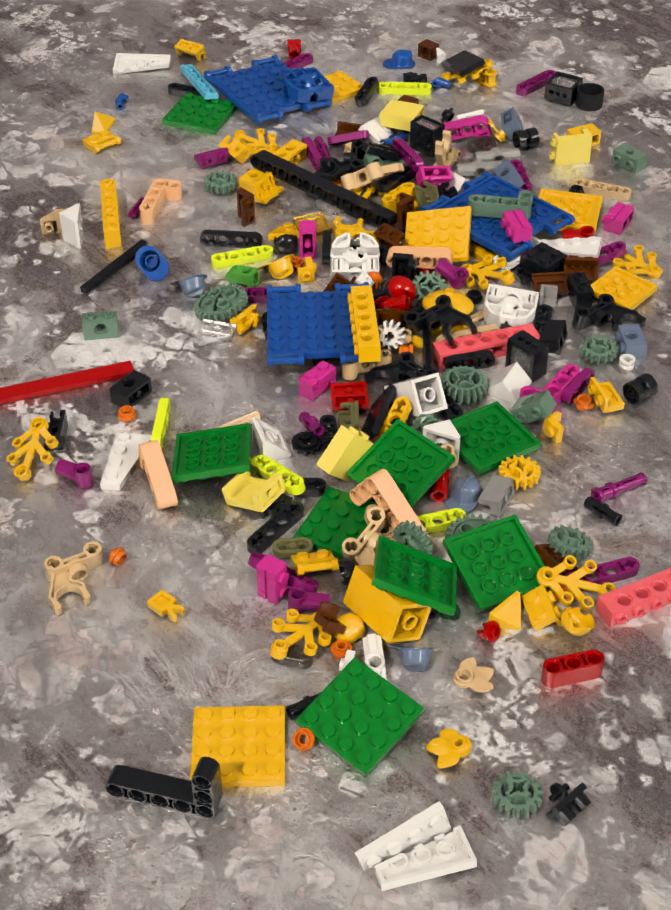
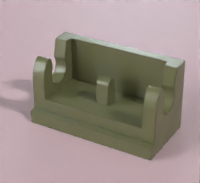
M423 181L424 185L427 186L426 188H422L419 185L414 187L418 209L438 200L439 193L436 185Z
M358 401L341 403L340 408H348V410L338 411V430L341 425L347 428L352 426L359 430Z

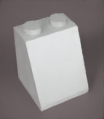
M439 372L392 384L396 387L391 403L398 397H407L412 405L411 415L417 417L421 414H432L448 409Z

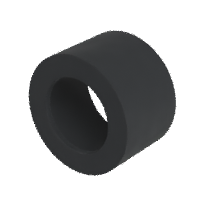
M595 83L579 85L576 94V107L590 112L600 110L603 105L604 88Z

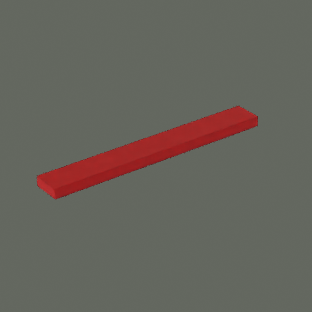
M125 361L0 388V405L119 380L134 369L131 361Z

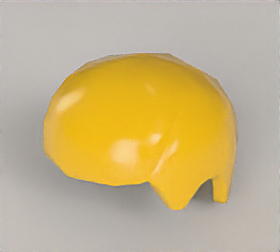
M567 607L561 613V624L567 633L574 637H581L595 628V621L591 614H582L580 607Z
M345 613L336 618L346 626L343 634L334 632L333 635L336 640H346L354 644L356 640L365 637L366 627L360 616L354 613Z

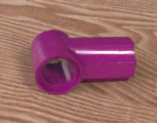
M441 258L434 269L450 280V285L455 289L463 288L469 277V272L466 268L455 267L443 258Z
M63 459L57 462L55 468L57 475L75 481L77 487L82 489L92 486L93 476L91 466L88 463L75 464Z
M293 586L288 591V609H296L299 614L305 610L317 611L321 601L329 602L330 594L307 592L302 586Z

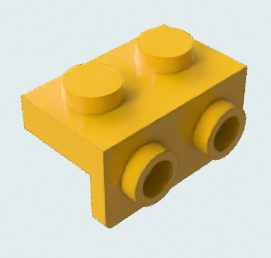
M266 172L249 185L251 193L254 194V202L261 204L270 202V199L278 196L283 190V186H276L272 172Z
M590 377V383L587 386L588 393L593 397L597 407L603 413L624 409L625 403L609 381L598 383L595 377Z
M540 585L521 596L531 624L536 632L554 622L559 627L562 626V611L555 604L557 598L552 590L548 591L544 585Z

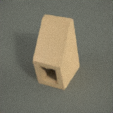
M56 209L40 218L42 234L62 233L59 213L65 209Z

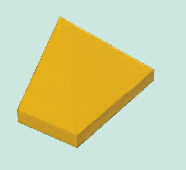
M95 111L92 134H98L104 130L109 131L116 121L115 118Z
M516 591L489 613L488 621H496L499 624L500 630H521L520 592Z

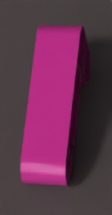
M485 115L443 123L445 124V130H455L451 133V140L476 135L479 145L487 147L491 144L492 129L488 124L489 119Z
M568 364L542 390L532 386L522 387L519 398L548 389L557 403L554 408L555 410L563 402L561 400L565 388L579 374L580 368L576 365Z

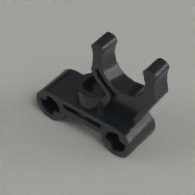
M362 139L352 141L351 152H344V160L342 162L334 157L320 158L321 167L329 166L333 167L334 170L328 173L319 172L318 176L332 182L340 179L343 175L363 169L364 164L361 159L366 154L362 149L365 141Z
M601 294L596 305L588 309L586 307H577L575 309L572 326L575 329L583 330L594 323L601 327L607 321H611L612 329L617 332L618 325H623L621 323L623 320H630L639 324L640 327H644L646 318L635 310L613 304L614 298L610 294Z
M447 295L437 297L436 305L421 313L411 310L404 315L406 327L412 333L420 332L426 328L430 331H435L442 326V335L447 340L449 346L455 344L450 331L457 325L468 326L472 335L478 332L471 317L454 309L451 299Z
M402 352L398 356V362L374 367L371 371L364 374L366 384H370L374 379L383 377L391 381L387 384L390 385L399 382V380L404 381L438 372L440 375V371L435 368L426 370L415 363L414 355L411 352Z

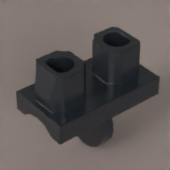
M582 782L568 794L567 791L570 787L567 783L563 785L553 783L550 786L552 795L549 796V800L552 803L557 800L559 803L546 816L550 820L556 817L558 821L566 826L576 817L575 813L568 807L570 803L579 813L591 803L583 792L587 786Z

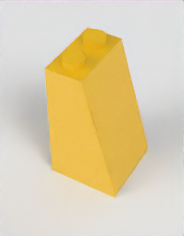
M355 565L343 603L356 615L360 616L387 643L420 640L431 607L421 606L413 600L400 598L392 592L377 589L371 585L373 565Z

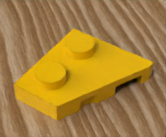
M284 223L268 234V240L273 241L274 237L278 238L284 234L296 235L299 238V230L293 223Z

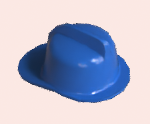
M398 50L393 54L392 58L383 62V66L388 69L412 68L415 66V62L412 60V52L410 50Z
M143 246L136 252V265L151 281H161L167 276L169 264L155 247Z

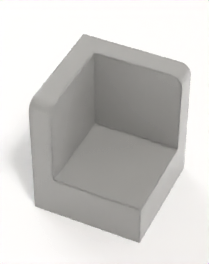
M541 284L539 305H549L553 308L552 312H555L558 286Z

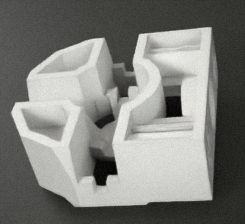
M344 233L334 240L330 251V279L333 278L336 272L349 281L354 276L358 277L362 271H365L367 274L371 271L380 274V250L373 236L360 233V237L353 239V237H350V233ZM350 245H360V247L353 249V247L350 248Z
M489 284L483 307L485 322L487 325L496 324L499 328H501V324H504L505 321L511 327L533 323L540 292Z

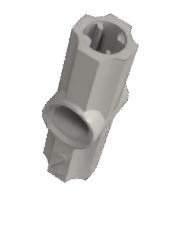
M494 147L490 151L475 152L473 156L474 161H502V163L507 159L509 161L520 160L521 157L519 148L501 150L498 147Z
M475 160L472 163L457 164L455 171L456 174L463 178H477L485 171L496 175L493 169L500 165L502 161L483 162L482 160Z

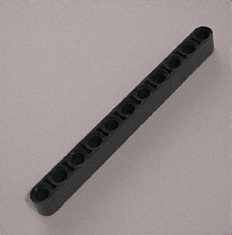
M261 150L250 158L251 165L264 173L272 172L273 177L351 215L362 218L378 228L383 223L390 226L397 224V214L394 211L266 150Z

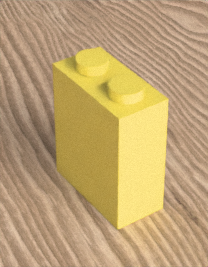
M391 99L379 114L381 126L410 131V122L420 115H424V105Z
M341 425L316 465L329 475L350 482L351 479L348 478L346 473L374 443L369 440L370 436L363 431H359L352 426L347 428Z

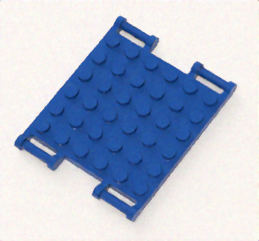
M277 55L262 60H252L251 68L240 69L234 72L230 66L214 71H204V78L257 125L276 118L282 119L283 113L298 109L310 112L312 109L324 106L329 107L332 104L331 99L316 101L312 96L309 103H298L290 100L288 93H283L284 76L291 69L280 61Z
M485 171L474 180L463 183V192L452 198L442 195L431 204L420 207L419 211L468 206V198L473 194L518 198V194L522 189ZM533 195L531 217L528 219L533 227L532 236L542 230H546L550 236H553L561 228L575 222L572 214ZM472 216L470 239L505 257L507 262L512 261L515 256L533 247L531 241L514 243L510 237H507L505 228L501 227L500 221L502 218ZM560 219H563V220L560 221L559 223H557V224H555V225H552V224H554L555 222L559 221ZM519 244L521 245V246L517 247L516 249H514V250H512V251H509V250H511L512 248L516 247L517 245H519Z
M369 282L343 285L335 283L334 292H301V284L276 287L267 285L268 366H273V364L304 365V359L340 358V364L359 362L358 355H354L347 293H351V286L369 285Z

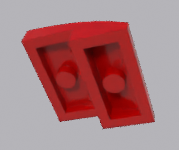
M366 381L330 383L333 412L347 411L348 408H340V404L358 401V410H370Z

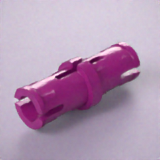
M305 411L300 413L299 421L304 424L308 431H312L315 436L323 435L325 428L316 417L311 416Z

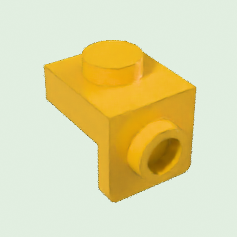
M305 257V267L297 268L298 283L315 281L314 273H317L316 263L312 261V257Z
M559 411L544 418L543 432L556 444L562 441L564 427L560 424L562 414Z

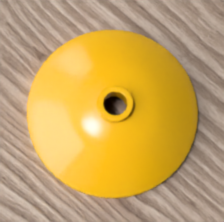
M452 288L431 292L422 300V306L427 310L436 305L437 297L447 295L450 297L454 309L466 315L470 314L474 309V303L469 297Z

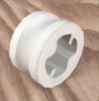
M631 354L621 355L619 368L626 371L634 369L636 358Z

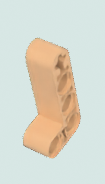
M155 179L152 182L139 207L142 224L149 225L155 222L165 200L178 201L182 199V184L180 181Z
M392 246L389 248L386 263L390 267H392L393 253L413 254V261H416V268L435 269L441 258L453 265L452 251L446 247ZM441 275L440 279H445V283H447L448 279Z
M154 440L138 444L139 462L142 471L145 470L157 509L162 510L178 506L177 495L159 441Z

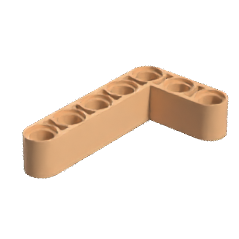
M381 469L367 477L350 491V498L357 506H361L374 498L377 505L384 510L385 517L393 529L402 521L408 520L410 523L415 521L416 526L421 525L422 530L426 531L393 478L385 469ZM431 540L430 543L434 545V548H432V550L434 551L433 554H435L437 550L436 545L434 544L433 540Z

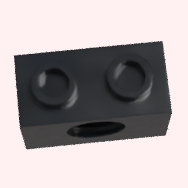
M575 272L568 274V296L574 308L586 307L588 309L592 307L594 291L585 273Z
M136 370L131 371L109 388L111 402L119 407L125 405L133 407L152 392L151 378Z

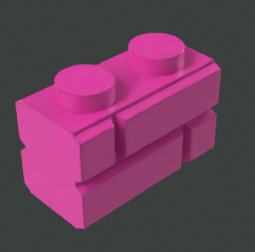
M420 166L416 174L417 185L422 188L427 187L423 181H428L432 185L440 187L445 182L450 184L452 180L450 166Z
M617 202L614 207H610L608 214H605L602 219L604 231H612L614 234L620 235L633 219L634 206Z
M522 210L504 211L500 223L501 227L505 228L507 237H510L514 243L531 241L533 227Z
M300 221L299 242L301 259H305V257L316 258V221Z
M321 361L299 377V394L313 401L330 387V383H336L335 366Z
M270 554L265 555L256 564L258 596L268 599L269 602L276 605L282 599L287 598L290 589L287 582L289 579L287 563L280 559L277 560L276 557Z

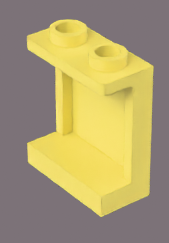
M588 128L582 129V133L577 135L558 136L557 133H553V138L550 141L552 147L549 153L550 161L555 166L590 162L593 136Z
M250 471L237 474L222 488L227 505L262 513L286 491L281 474L274 473L268 480L252 477Z

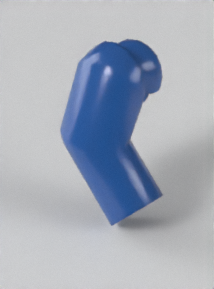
M440 77L431 82L434 89L442 86L449 89L452 82Z
M125 93L119 94L115 100L118 110L124 108L122 102H127L129 98Z

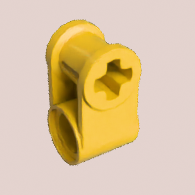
M495 69L483 70L479 73L480 77L472 79V81L486 87H495L497 85V71Z

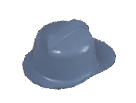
M193 275L186 279L170 282V285H180L184 295L191 298L204 293V280L207 278V275Z
M474 474L460 477L456 480L454 487L445 500L448 509L460 508L465 513H468L476 507L483 489L480 487L478 480L475 479Z
M387 644L389 647L398 648L401 663L409 671H425L430 662L431 651L436 649L434 647L417 648Z

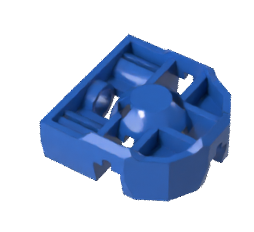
M316 67L291 69L284 76L283 93H288V98L292 101L309 103L311 96L316 101L328 100L333 97L334 86Z

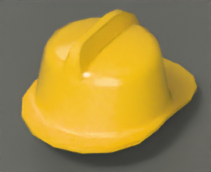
M290 254L275 262L258 267V270L267 269L276 279L286 278L294 273L291 260L294 255Z

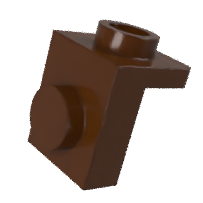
M321 601L314 617V621L322 627L321 630L333 635L334 632L343 634L346 628L344 624L336 619L340 606Z

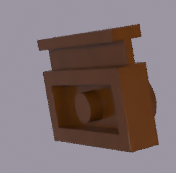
M565 271L532 273L533 291L540 292L541 284L558 286L557 296H568L569 290Z

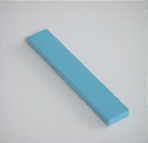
M193 64L180 65V71L205 100L219 99L217 91Z

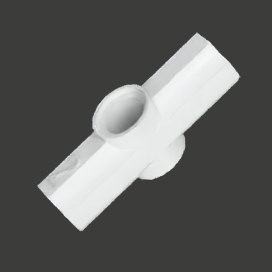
M375 633L368 634L362 638L365 665L387 680L381 636Z

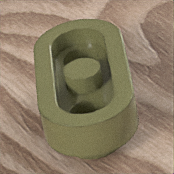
M307 537L279 538L273 542V554L278 558H291V555H296L299 552L313 553V542Z

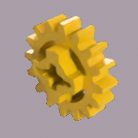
M513 455V459L506 457V461L502 460L501 465H499V476L513 478L516 490L519 487L526 490V486L533 488V485L538 484L541 477L540 465H537V461L531 462V457L525 459L523 455L520 457Z

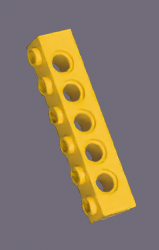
M292 139L273 154L298 165L307 158V144ZM253 167L238 178L239 188L242 187L251 192L249 185L265 173Z
M115 179L100 180L105 248L122 247Z
M372 285L351 286V293H347L353 334L354 355H358L359 363L381 362V345Z

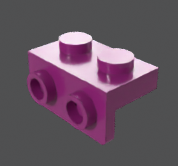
M219 148L195 154L194 160L201 169L229 162L228 148Z

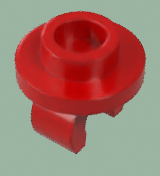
M496 621L483 623L484 630L476 631L479 638L486 639L488 642H496L501 633L499 624Z

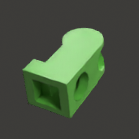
M234 265L225 275L226 280L231 284L238 283L247 285V287H256L260 283L258 268Z

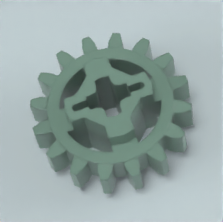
M217 170L216 172H210L211 175L207 174L204 177V188H206V191L211 190V193H230V190H235V187H237V177L234 173L230 174V171L224 172L222 170V172H219Z
M426 270L425 274L420 272L419 276L415 275L412 282L416 288L415 298H418L417 303L421 302L427 294L448 287V285L444 284L446 280L440 279L441 274L436 276L435 271L429 274V271Z
M598 334L597 337L591 335L590 338L585 337V340H581L579 352H581L580 356H585L584 360L589 359L590 363L595 361L597 364H600V362L607 364V361L613 362V359L617 358L619 347L617 342H613V338L608 339L606 335L601 337Z
M408 520L402 521L393 530L394 535L392 538L397 542L430 555L434 553L432 550L434 545L430 543L432 538L426 535L428 531H423L421 525L416 526L415 521L411 523Z
M561 525L560 528L555 526L554 529H551L547 540L550 543L549 547L555 548V553H561V557L572 555L577 560H580V558L586 559L593 545V542L590 541L591 538L585 536L586 532H581L579 528L572 529L571 525L568 527Z
M518 769L515 770L514 774L507 770L505 777L499 774L498 780L493 781L491 789L493 806L499 805L498 812L501 813L505 810L507 812L506 817L508 818L511 814H515L516 819H519L522 814L525 818H529V812L536 814L537 808L542 806L544 791L541 790L542 784L535 783V776L527 777V771L521 775Z

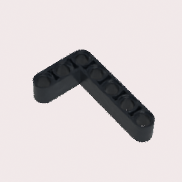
M201 757L199 759L191 781L124 765H115L105 784V790L112 796L203 818H213L223 795L220 765L211 757Z

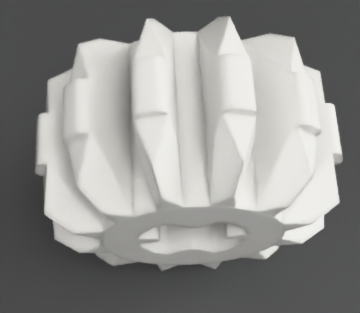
M394 319L390 323L385 320L383 325L380 324L378 326L380 342H383L381 347L384 348L387 345L388 350H391L392 347L398 349L399 345H403V339L406 338V334L402 333L405 331V327L400 328V322L395 325ZM389 332H392L391 335L394 334L393 338L388 335Z

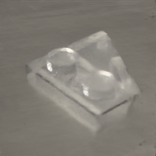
M203 319L194 338L193 348L232 342L237 326L235 324Z

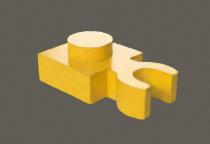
M160 590L147 601L148 608L161 617L168 614L169 619L173 622H177L176 613L185 615L184 607L178 605L177 599L164 590Z

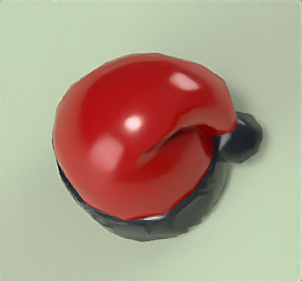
M396 275L390 277L383 284L382 294L389 298L407 295L412 302L416 296V288L409 278Z

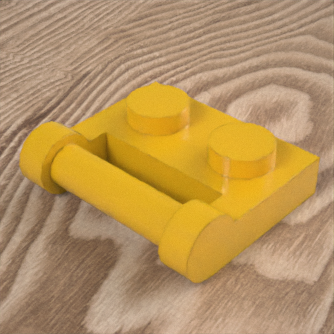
M108 130L82 139L83 145L95 154L99 153L100 150L122 143L119 136L113 135Z
M321 549L313 553L299 552L296 555H291V564L297 576L304 575L306 572L329 569L332 571L339 570L338 559L334 557L331 550Z

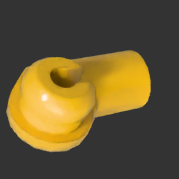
M412 335V341L409 344H413V347L417 349H423V338Z

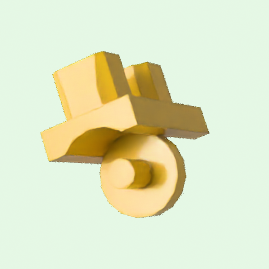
M252 304L248 308H244L239 315L232 317L229 321L231 327L236 329L238 334H243L249 328L259 325L261 317L257 313V305Z

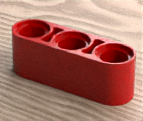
M592 649L549 658L543 663L541 682L548 688H556L597 679L602 675L604 654L599 650Z

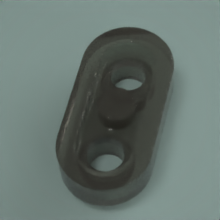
M491 136L472 137L466 143V149L470 153L490 151L496 147V140ZM471 144H475L476 148H472Z
M295 644L288 648L286 658L278 660L271 656L272 661L276 664L298 669H307L314 662L313 656L304 654V646Z

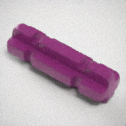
M144 197L139 198L128 212V217L135 219L140 212L139 207Z

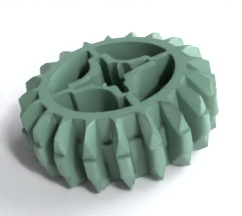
M452 366V369L448 368L441 376L443 391L447 392L446 396H451L460 405L475 404L476 401L480 402L487 394L489 386L488 377L480 369H475L474 366Z

